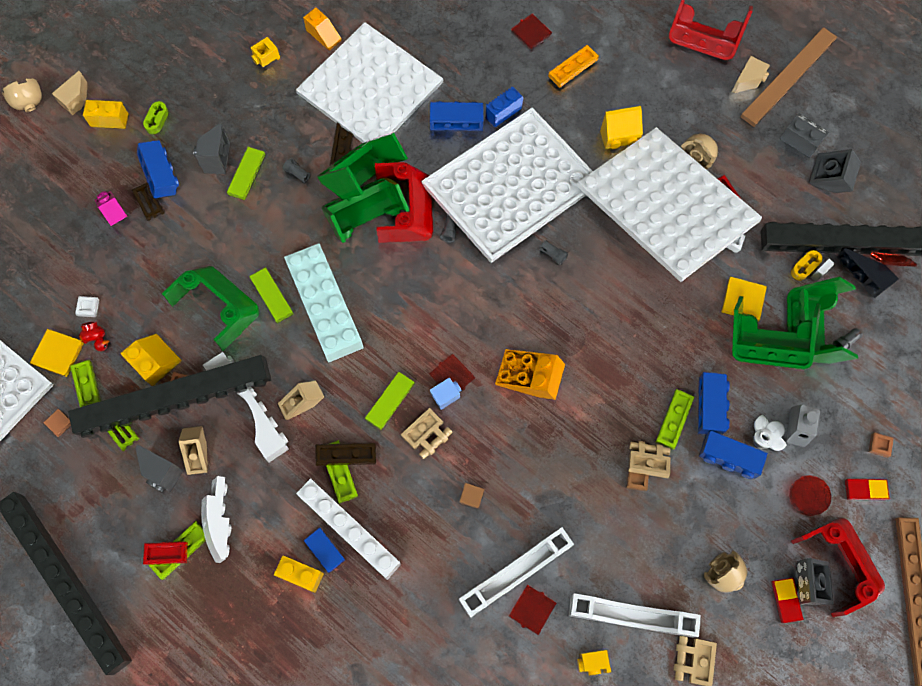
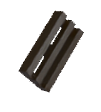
M147 182L132 189L147 221H150L151 217L156 218L158 214L162 215L165 213L157 198H153L158 208L154 209L145 191V188H148L153 198ZM139 191L142 192L151 210L150 213L147 212L138 194Z

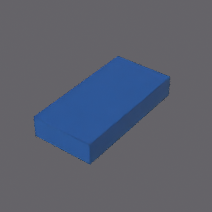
M321 528L304 540L328 573L345 561L344 557Z

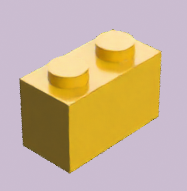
M86 100L83 116L90 127L126 129L128 112L122 102Z
M282 556L274 573V576L316 593L324 575L321 571L286 556Z

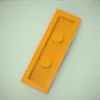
M586 45L550 71L548 77L560 88L595 63L599 55Z

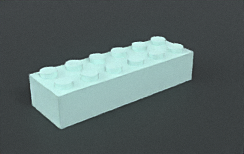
M318 243L285 256L287 266L328 363L363 349L362 340L320 244Z

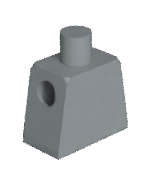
M801 404L791 407L785 442L806 447L817 435L820 409Z

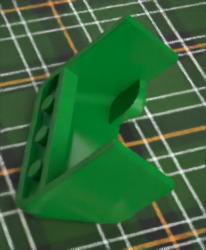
M391 133L358 145L321 172L317 178L321 184L341 199L350 201L363 194L360 186L376 174L375 163L401 162L407 160L408 157L395 134Z
M383 177L361 187L363 194L350 201L337 198L322 206L323 213L336 237L344 243L346 242L345 239L352 236L353 228L380 215L390 214L395 216L401 210L409 212V207L398 183Z
M212 266L185 271L162 295L173 307L190 290L196 288L202 282L224 301L227 306L221 311L220 317L227 326L213 339L219 348L224 351L259 316V307Z
M841 277L793 288L787 296L788 332L797 333L798 326L802 321H813L816 303L821 304L813 361L816 363L831 364L858 359L857 354L842 346L825 345L824 311L831 310L836 306L838 294L856 290L853 284Z
M739 297L734 309L732 354L736 360L797 369H807L812 366L816 349L821 304L816 303L813 321H802L798 326L797 333L758 329L756 317L750 314H743L744 297Z

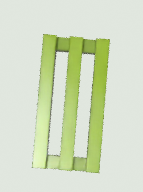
M119 425L114 426L124 438V443L121 442L113 430L107 431L122 451H125L127 446H131L135 440L138 441L140 439L130 425L124 427L132 436L131 438L126 435Z

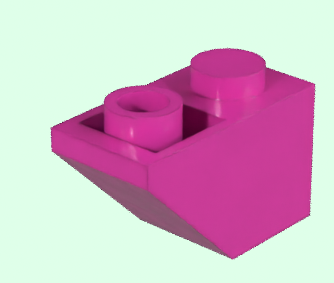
M103 191L96 196L95 202L111 226L127 217L111 191Z

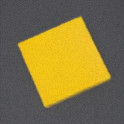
M729 277L721 312L734 316V309L740 296H743V314L753 315L759 322L767 286Z
M47 329L30 364L68 377L71 371L70 366L74 365L84 343L81 340Z

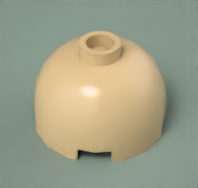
M26 79L27 82L18 84L16 81L3 88L4 93L2 94L6 102L17 110L31 112L36 109L35 106L42 99L40 86L35 79Z
M702 133L690 136L681 146L687 154L706 170L712 166L718 155L716 142L710 136Z
M735 551L728 555L723 552L709 563V566L712 568L708 573L704 572L705 580L717 591L726 593L740 590L747 577L746 564Z

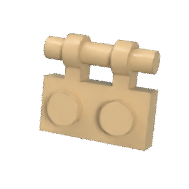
M429 408L401 436L414 450L421 445L424 449L419 455L422 459H425L428 455L436 452L435 449L441 443H445L453 432L448 427L442 432L439 427L443 424V421ZM434 433L437 437L429 444L426 439Z
M638 441V443L630 442L629 449L637 451H631L629 454L628 472L669 478L671 457L663 455L669 456L670 448L663 447L660 444H656V446L645 444L643 441Z
M680 636L679 644H676L678 654L677 662L674 664L675 680L683 681L684 673L690 674L689 683L712 686L717 643L694 639L693 647L687 646L688 637ZM686 653L692 654L691 667L685 666Z

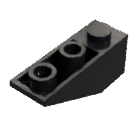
M847 248L837 256L840 263L852 273L853 277L874 298L899 280L885 264Z

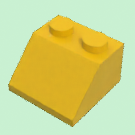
M641 106L605 112L600 130L605 149L630 146L642 137Z
M157 334L134 341L120 353L151 386H154L182 361Z

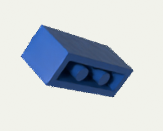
M458 101L430 102V130L483 131V103H461Z
M160 140L138 143L137 156L153 198L175 195L179 183L177 177H174L172 173L173 167L171 162L167 160L165 147H162Z
M703 372L699 377L698 434H707L713 431L723 435L729 429L730 422L727 418V411L729 410L730 402L727 400V393L729 392L730 383L727 381V374Z
M710 431L705 435L699 457L704 458L703 460L707 463L721 465L724 470L739 472L744 478L755 479L761 475L768 453Z

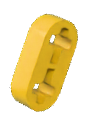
M809 251L791 269L792 277L798 281L806 279L821 264L822 255L818 251ZM812 257L815 258V261L811 264L808 263ZM804 267L803 273L799 274L798 271Z

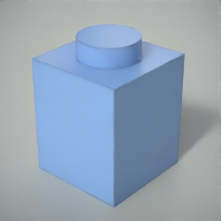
M448 378L430 389V394L440 410L460 398L459 392L461 388L456 381L452 382Z

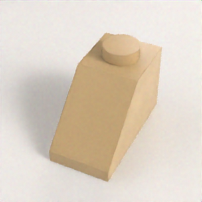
M751 56L732 92L738 93L758 88L760 82H765L769 73L766 71L770 65Z
M78 71L52 94L62 107L74 115L85 105L87 81L82 73Z
M316 381L298 383L278 405L285 420H289L313 408L324 398V395Z
M203 427L182 429L179 445L187 475L207 473V444Z

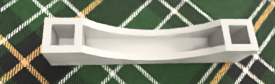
M222 352L203 364L207 371L234 363V360L231 356L226 357ZM248 387L247 391L237 394L245 399L252 410L256 428L255 444L270 463L289 450L286 445L289 441L283 432L279 434L275 428L278 425L272 416L270 418L266 416L265 412L268 410L261 401L257 403L254 398L257 394L252 387Z
M312 479L296 493L386 580L399 568L401 563Z
M561 527L510 565L459 598L460 604L470 618L570 549L574 543Z
M575 593L570 597L568 616L692 638L699 637L701 615L636 606Z

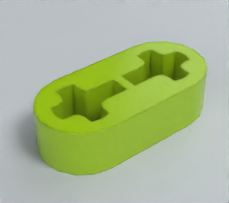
M163 102L153 103L144 119L143 125L149 134L159 133L166 121L169 112Z

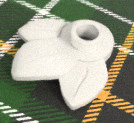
M764 415L759 416L755 420L754 429L756 432L753 436V443L756 447L780 451L787 446L786 442L781 438L785 433V427L781 422L772 421L769 423Z

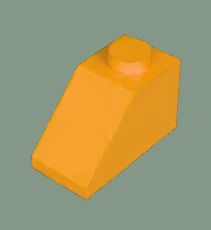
M316 7L303 17L306 31L328 50H331L342 41L328 17Z

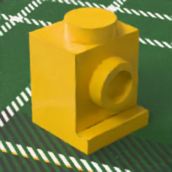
M268 37L250 47L253 54L251 58L256 65L260 64L264 67L275 59H280L278 48Z
M607 650L579 654L580 659H577L579 672L588 671V675L601 674V669H603L604 673L611 672Z

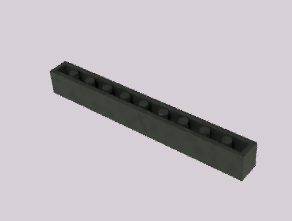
M768 222L760 231L762 251L809 252L814 250L819 253H841L847 248L858 254L922 256V226L906 228L905 226L887 227L886 225L872 227L869 225L851 226L850 224L832 225L830 223L814 225V223L796 224L789 222L780 224Z
M258 355L69 410L72 433L81 436V438L91 437L94 435V432L111 431L117 425H120V427L132 424V421L138 419L139 421L151 419V416L155 414L166 415L171 413L170 410L172 409L182 410L189 408V404L196 402L197 404L209 402V399L213 397L217 399L228 396V393L234 391L235 393L245 392L251 386H265L266 382L272 381L267 360L264 356Z
M12 492L0 501V512L105 675H115L131 663L132 659L25 496Z

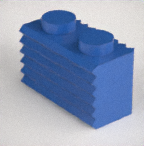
M511 87L508 91L505 90L503 94H500L492 102L486 104L485 118L494 127H497L522 109L523 96L514 87Z

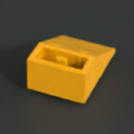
M505 349L495 385L539 398L556 400L565 363L558 355Z

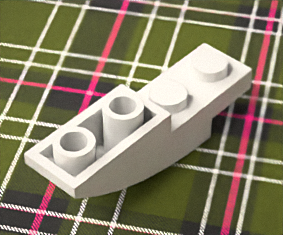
M217 476L212 480L211 495H206L202 499L201 506L205 540L216 563H221L228 557L230 547L227 545V538L231 534L229 518L221 517L225 513L223 496L227 492L225 477Z

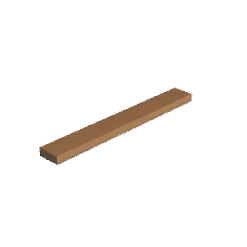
M823 27L740 117L755 127L832 45L837 36Z
M898 517L895 520L915 686H922V541L919 518Z

